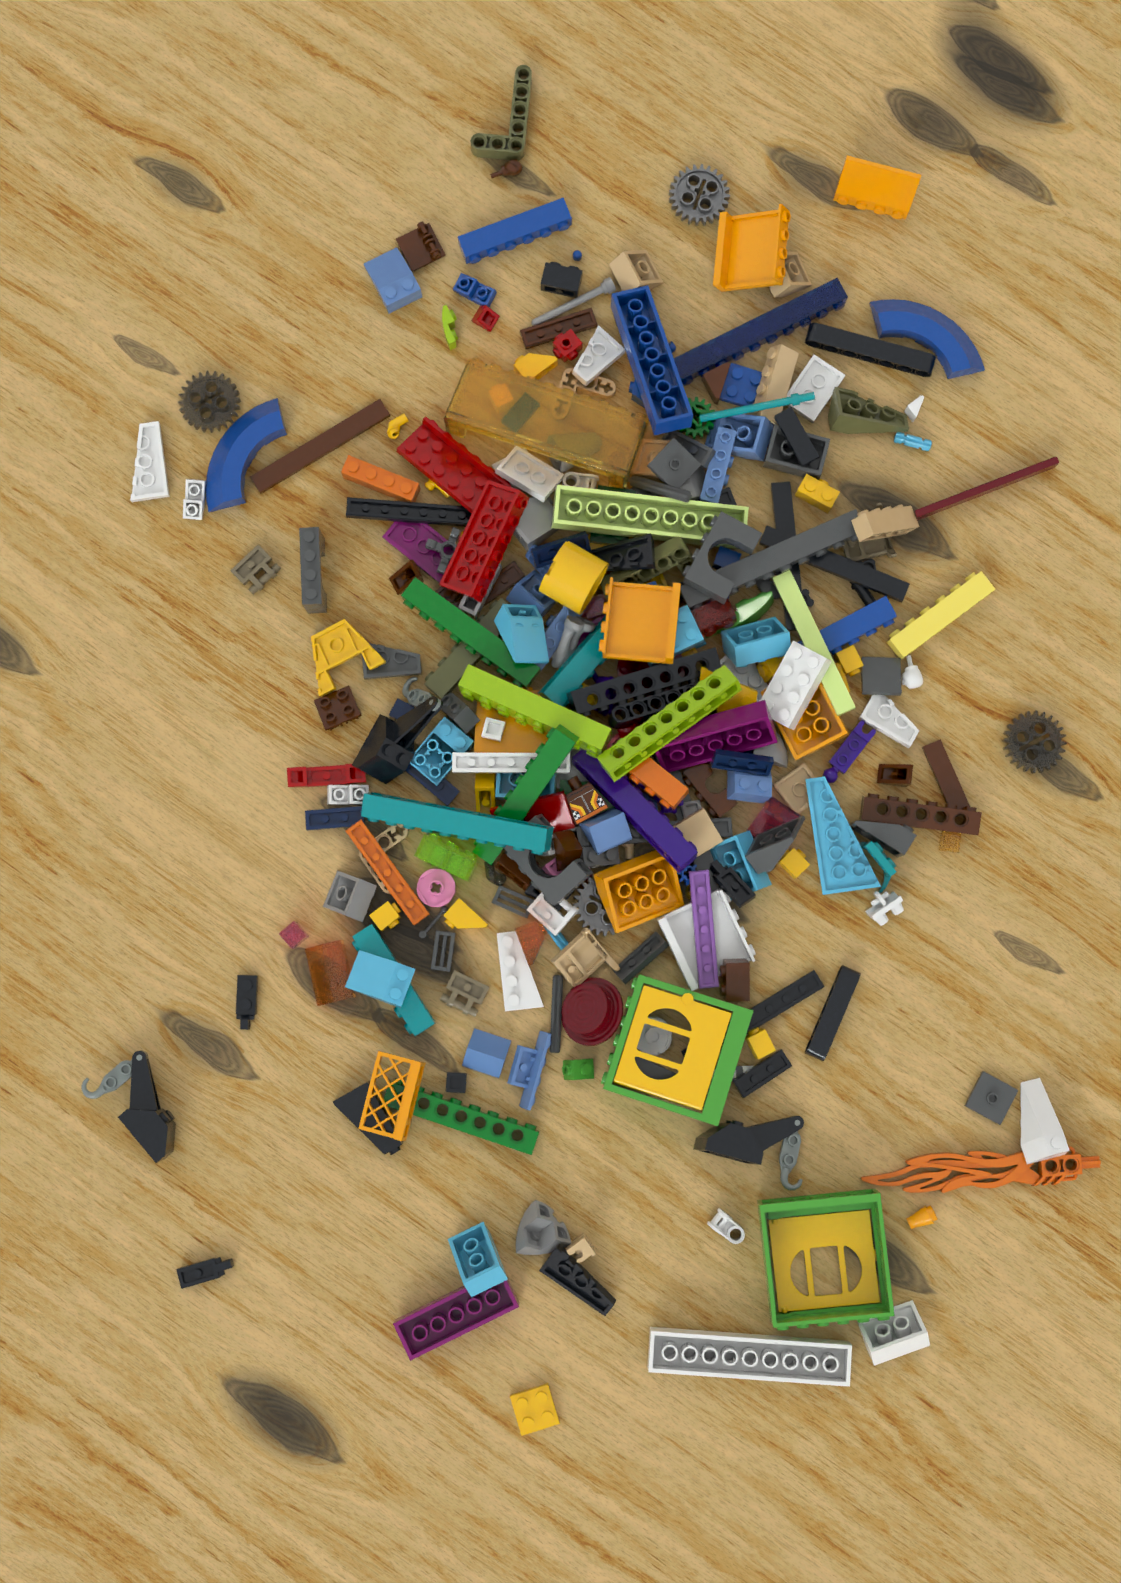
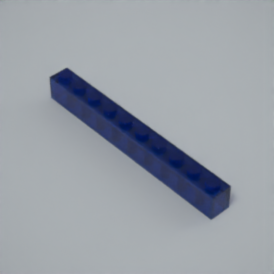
M838 277L675 357L674 361L682 384L686 386L692 383L694 378L698 376L703 377V374L733 359L737 361L749 351L751 353L761 348V345L765 343L771 344L783 334L787 336L793 333L795 328L799 326L802 328L806 327L812 320L816 318L822 319L828 315V312L842 309L848 296Z

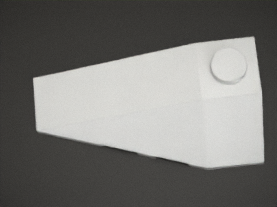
M1037 1078L1021 1082L1020 1146L1026 1164L1065 1155L1070 1150L1041 1079Z

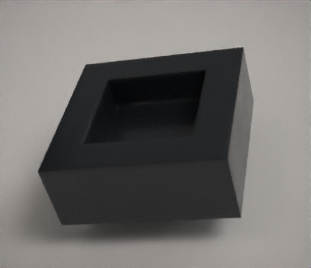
M447 1072L446 1092L466 1093L467 1073Z

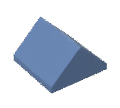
M615 808L595 815L579 824L597 855L632 840L624 812Z
M474 1028L462 1066L499 1078L511 1040Z

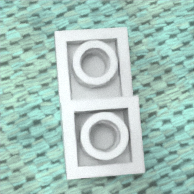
M186 479L183 519L203 520L206 480Z
M328 785L327 805H362L364 793L369 792V785Z

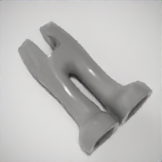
M567 616L557 650L552 655V667L559 669L576 650L580 636L584 632L594 631L596 625L593 622L579 616Z

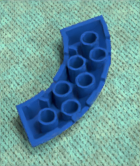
M890 299L869 303L879 339L906 337L915 340L916 343L926 349H930L937 356L947 379L985 370L982 359L968 335L953 320L941 312L926 305L907 300Z
M278 398L262 403L246 412L231 425L220 439L210 460L206 478V501L209 513L246 503L244 492L245 475L248 467L257 455L256 453L264 445L266 446L273 440L287 435Z

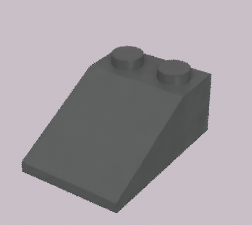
M804 816L756 835L745 857L757 874L767 873L775 868V865L796 838L805 820Z
M858 820L850 823L852 830L873 843L877 842L883 849L897 858L906 854L917 836L913 833L914 830L905 824L901 826L898 824Z

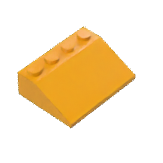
M847 155L833 200L841 205H853L860 210H872L879 215L887 214L895 219H906L921 175Z
M821 682L794 730L775 721L795 760L849 735L841 716L836 715ZM764 689V690H762V691L760 692L762 696H763L764 692L766 691V689Z
M657 850L593 874L598 894L615 933L622 932L684 906L677 871Z

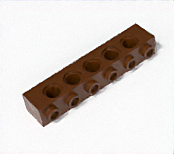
M868 793L867 797L862 796L860 820L898 825L905 824L911 827L979 836L982 812H976L977 808L965 806V809L961 810L957 809V805L945 804V807L937 806L938 802L926 801V805L918 804L916 799L907 798L906 802H901L899 797L887 796V800L879 799L880 795ZM880 803L886 805V812L884 814L877 812V806ZM899 806H903L906 809V813L902 817H899L896 813ZM920 808L925 811V816L922 819L916 817V811ZM938 811L944 813V819L941 822L935 819ZM962 814L964 820L958 825L955 822V816Z

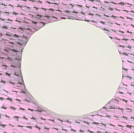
M648 1017V1018H650V1019H653V1020H656V1021H659V1022H662V1023L667 1024V1023H666L663 1019H661V1018H658V1017ZM644 1024L637 1048L641 1052L654 1056L662 1054L670 1047L672 1032Z

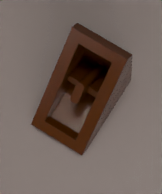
M728 362L703 374L702 382L714 404L719 402L730 367Z
M413 559L389 578L397 595L402 594L415 577L424 582Z
M879 764L877 783L907 787L911 785L913 765Z
M572 830L553 832L557 871H563L581 856L583 848Z

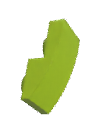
M444 305L442 309L443 328L449 349L452 350L457 347L456 340H458V337L453 329L456 328L455 320L457 318L452 309L449 310L447 305Z

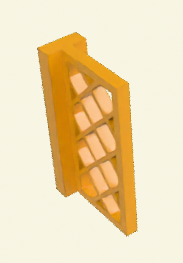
M378 1051L358 1129L394 1138L398 1141H406L426 1063ZM382 1056L389 1058L392 1066L386 1070H383L380 1064ZM403 1062L410 1063L409 1072L402 1075L397 1066ZM395 1068L399 1078L390 1082L386 1072ZM383 1075L388 1085L379 1090L375 1084L376 1079ZM401 1080L405 1088L402 1093L397 1095L392 1085ZM390 1088L395 1097L385 1102L381 1092ZM378 1094L383 1104L374 1109L370 1102ZM397 1100L400 1105L399 1111L392 1114L388 1104ZM385 1107L390 1117L381 1122L376 1111ZM373 1114L378 1124L372 1128L365 1126L366 1118ZM392 1119L395 1125L393 1133L386 1132L382 1125Z

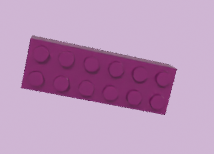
M762 700L705 716L656 752L661 767L667 772H673L712 761L716 749L746 752L778 743L775 726L766 701Z
M509 1279L473 1297L470 1296L465 1286H462L395 1319L393 1325L411 1361L518 1308L520 1303Z

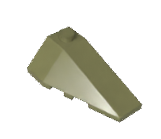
M839 387L834 388L828 413L830 431L845 434L908 432L907 415L888 406H878L870 398L865 400L859 397L858 393L853 390Z

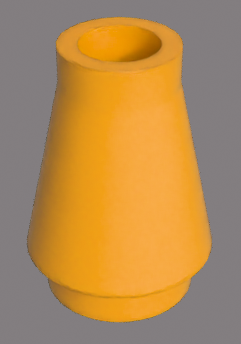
M931 1205L923 1206L913 1215L906 1218L911 1229L934 1224V1221L938 1220Z

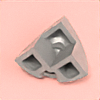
M777 732L778 743L753 749L752 754L773 757V765L787 768V748Z
M535 1200L525 1211L517 1231V1254H547L553 1252L559 1243L564 1248L571 1244L570 1235L564 1222L559 1223L553 1216L554 1210L548 1205Z

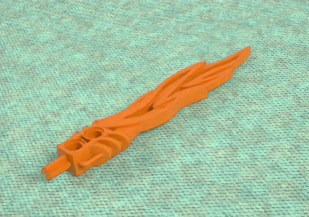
M1069 1147L1071 1152H1067L1065 1155L1037 1162V1174L1030 1169L1034 1163L1026 1164L1022 1151L1010 1155L991 1151H968L967 1154L970 1156L939 1152L910 1158L905 1161L908 1166L889 1173L863 1176L861 1180L880 1186H899L918 1179L932 1178L902 1188L903 1191L910 1193L936 1190L946 1193L964 1186L996 1188L1013 1181L1031 1184V1186H1037L1042 1183L1041 1186H1044L1052 1182L1051 1185H1057L1061 1181L1076 1180L1079 1174H1083L1082 1169L1100 1168L1101 1160L1099 1156L1081 1157V1154L1075 1152L1073 1147ZM981 1155H987L996 1158H983ZM937 1158H956V1159H961V1160H952V1159L932 1160V1159H937ZM1068 1159H1072L1074 1162L1073 1166L1067 1169L1065 1163ZM1052 1160L1054 1166L1052 1169L1047 1170L1045 1167L1046 1162ZM1015 1165L1013 1168L995 1174H991L990 1172L985 1170L974 1169L992 1167L999 1168ZM921 1167L945 1169L935 1172L918 1173L896 1181H880L881 1179L900 1176ZM952 1170L965 1172L964 1174L954 1176L939 1184L926 1188H921L928 1184L946 1178ZM988 1178H998L993 1181H977Z

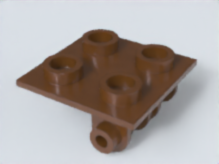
M423 221L419 222L417 229L396 238L412 272L446 256L430 223L424 224Z
M349 685L314 700L325 731L329 729L332 731V729L339 725L343 726L342 723L346 722L348 724V721L358 720L362 716Z

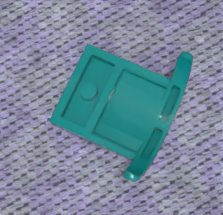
M859 842L861 848L867 850L883 869V884L878 891L881 894L887 887L891 876L897 872L894 869L896 865L890 857L886 856L883 848L877 842Z

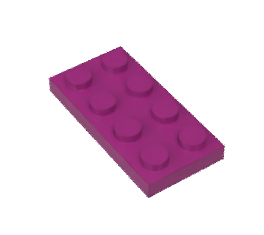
M394 522L382 538L409 560L413 559L420 569L440 583L443 574L437 573V569L442 558L439 552L425 547L428 538L441 544L448 540L428 524ZM445 547L443 549V552L446 555H452L454 553L451 547Z

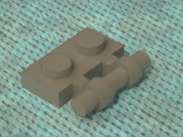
M257 545L230 571L244 586L251 581L253 585L248 590L254 595L258 590L261 591L264 588L263 585L271 578L274 579L277 576L276 573L281 568L277 563L270 568L267 564L272 558ZM263 569L266 573L258 580L255 575Z
M454 970L446 986L447 989L453 992L451 996L443 993L440 1000L447 1003L446 1005L451 1008L453 1006L463 1011L462 1013L465 1015L470 1014L476 1017L478 1010L473 1008L472 1005L474 1002L481 1005L490 987ZM458 994L468 998L466 1004L456 999Z

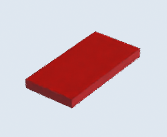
M564 791L539 796L523 820L529 822L535 815L542 814L554 827L553 832L573 829L576 826ZM498 806L490 808L491 815H494Z

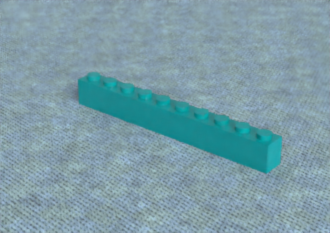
M376 792L364 793L361 817H366L371 822L382 820L386 821V825L397 826V824H402L403 828L415 829L417 827L426 833L438 831L439 835L451 836L453 834L458 835L457 838L462 840L473 838L476 839L477 843L487 844L488 842H493L494 846L497 847L509 845L513 846V850L524 851L529 849L532 850L531 853L543 855V852L551 849L554 828L552 826Z

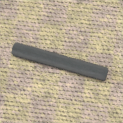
M632 475L629 478L630 486L686 503L692 499L690 491L636 475Z
M553 975L550 1027L551 1045L549 1050L551 1053L560 1052L563 996L562 975Z

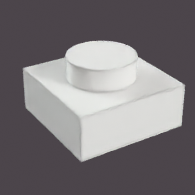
M486 717L481 736L501 742L506 723Z

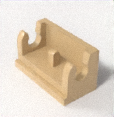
M584 1233L571 1241V1244L566 1247L569 1255L577 1252L576 1257H580L576 1260L577 1263L583 1262L591 1255L592 1257L596 1255L594 1246Z

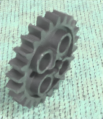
M693 164L692 170L686 167L685 173L680 170L679 177L674 176L675 183L670 185L669 196L671 197L669 198V203H673L671 209H677L675 215L679 216L682 214L681 221L687 218L689 225L692 220L695 221L696 226H698L699 221H702V224L705 226L706 220L712 224L713 217L719 219V213L725 212L724 208L728 207L729 202L727 201L730 199V195L727 193H729L730 188L725 187L727 180L721 181L723 174L717 176V169L711 172L710 166L704 169L703 164H701L700 169H697L696 165ZM705 180L706 183L700 195L697 208L693 210L696 196L699 194L702 181ZM695 181L698 185L692 186L689 182ZM712 187L716 191L710 192L707 188ZM689 198L691 199V202L686 203L683 201V199ZM706 204L710 208L703 209L701 205Z
M588 877L589 884L581 883L584 889L577 888L580 896H574L578 903L573 904V906L578 907L579 911L577 914H580L577 921L583 920L582 928L588 925L591 931L593 929L596 930L597 936L600 931L603 932L604 936H607L608 931H610L611 935H614L615 931L612 924L606 923L603 919L604 914L607 912L601 908L602 904L589 898L592 895L601 901L600 896L596 894L595 880L593 881L592 878ZM588 903L596 905L597 910L594 914L587 912L586 906Z

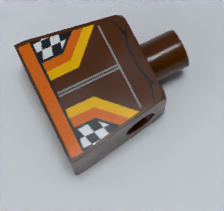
M577 775L567 780L572 791L565 795L576 825L609 808L590 782L582 785Z

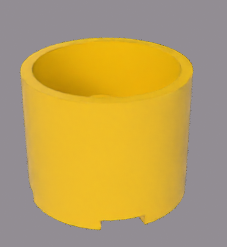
M566 541L554 557L548 572L544 575L539 592L581 615L599 588L609 563L576 544Z

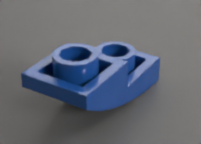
M463 273L460 274L453 287V291L478 305H487L488 307H490L497 294L495 289L483 285L477 279Z

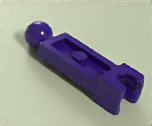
M863 720L858 722L828 763L832 765V768H828L823 772V777L825 776L828 783H834L837 780L838 771L844 774L875 735V729L871 730L868 734L862 732Z

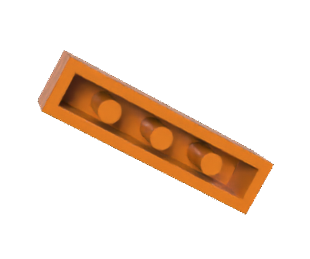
M348 455L341 471L344 479L403 502H416L421 490L419 483L350 455Z
M650 757L628 772L630 774L629 778L635 784L641 783L645 787V792L652 797L654 795L660 799L659 803L666 809L672 808L675 810L689 793V789Z

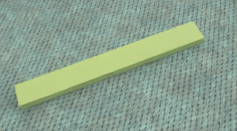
M789 570L773 577L772 580L803 645L832 661L821 683L836 715L840 716L855 709V704L791 571Z

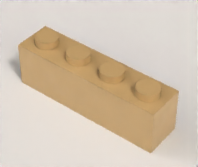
M782 344L770 347L753 404L787 397L799 355L798 352ZM784 406L751 412V415L765 416L773 425H778L774 416L782 412Z
M903 504L893 508L888 506L882 510L876 508L870 512L864 510L857 514V518L851 520L859 542L904 535L920 527L912 506L903 507Z

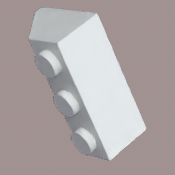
M913 1300L894 1306L895 1316H891L889 1320L879 1321L877 1318H870L869 1322H857L874 1366L930 1346L928 1332Z

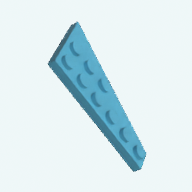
M825 776L805 779L822 894L827 895L881 887Z

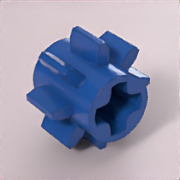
M689 864L680 873L677 872L679 882L685 880L684 884L689 885V875H684V871H696L697 865L690 866Z

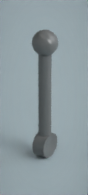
M447 906L441 907L439 914L425 930L419 932L420 938L427 936V932L448 911Z

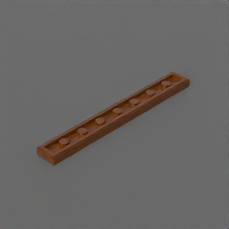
M378 399L250 476L259 493L262 494L390 417V414L381 399Z

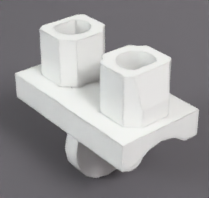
M876 891L873 893L875 899L870 902L872 907L865 912L882 926L889 920L885 914L889 910L894 915L904 911L901 904L903 899L894 891L891 894H888L887 891L883 894Z

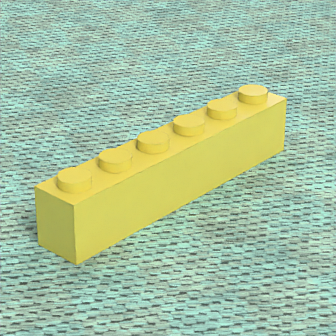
M982 571L977 575L974 572L965 578L966 583L962 586L958 583L950 589V595L947 597L942 595L934 601L936 603L934 607L930 608L927 606L920 612L921 616L916 620L914 617L904 624L906 627L903 630L896 629L889 635L891 639L886 643L898 658L902 660L995 590Z

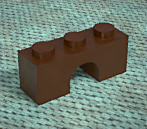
M706 763L687 768L682 773L684 776L682 780L688 787H693L696 791L694 795L701 803L703 801L708 806L706 809L713 818L715 816L717 818L722 817L738 804L736 800L727 799L726 788L716 794L707 790L705 782L713 774V771Z

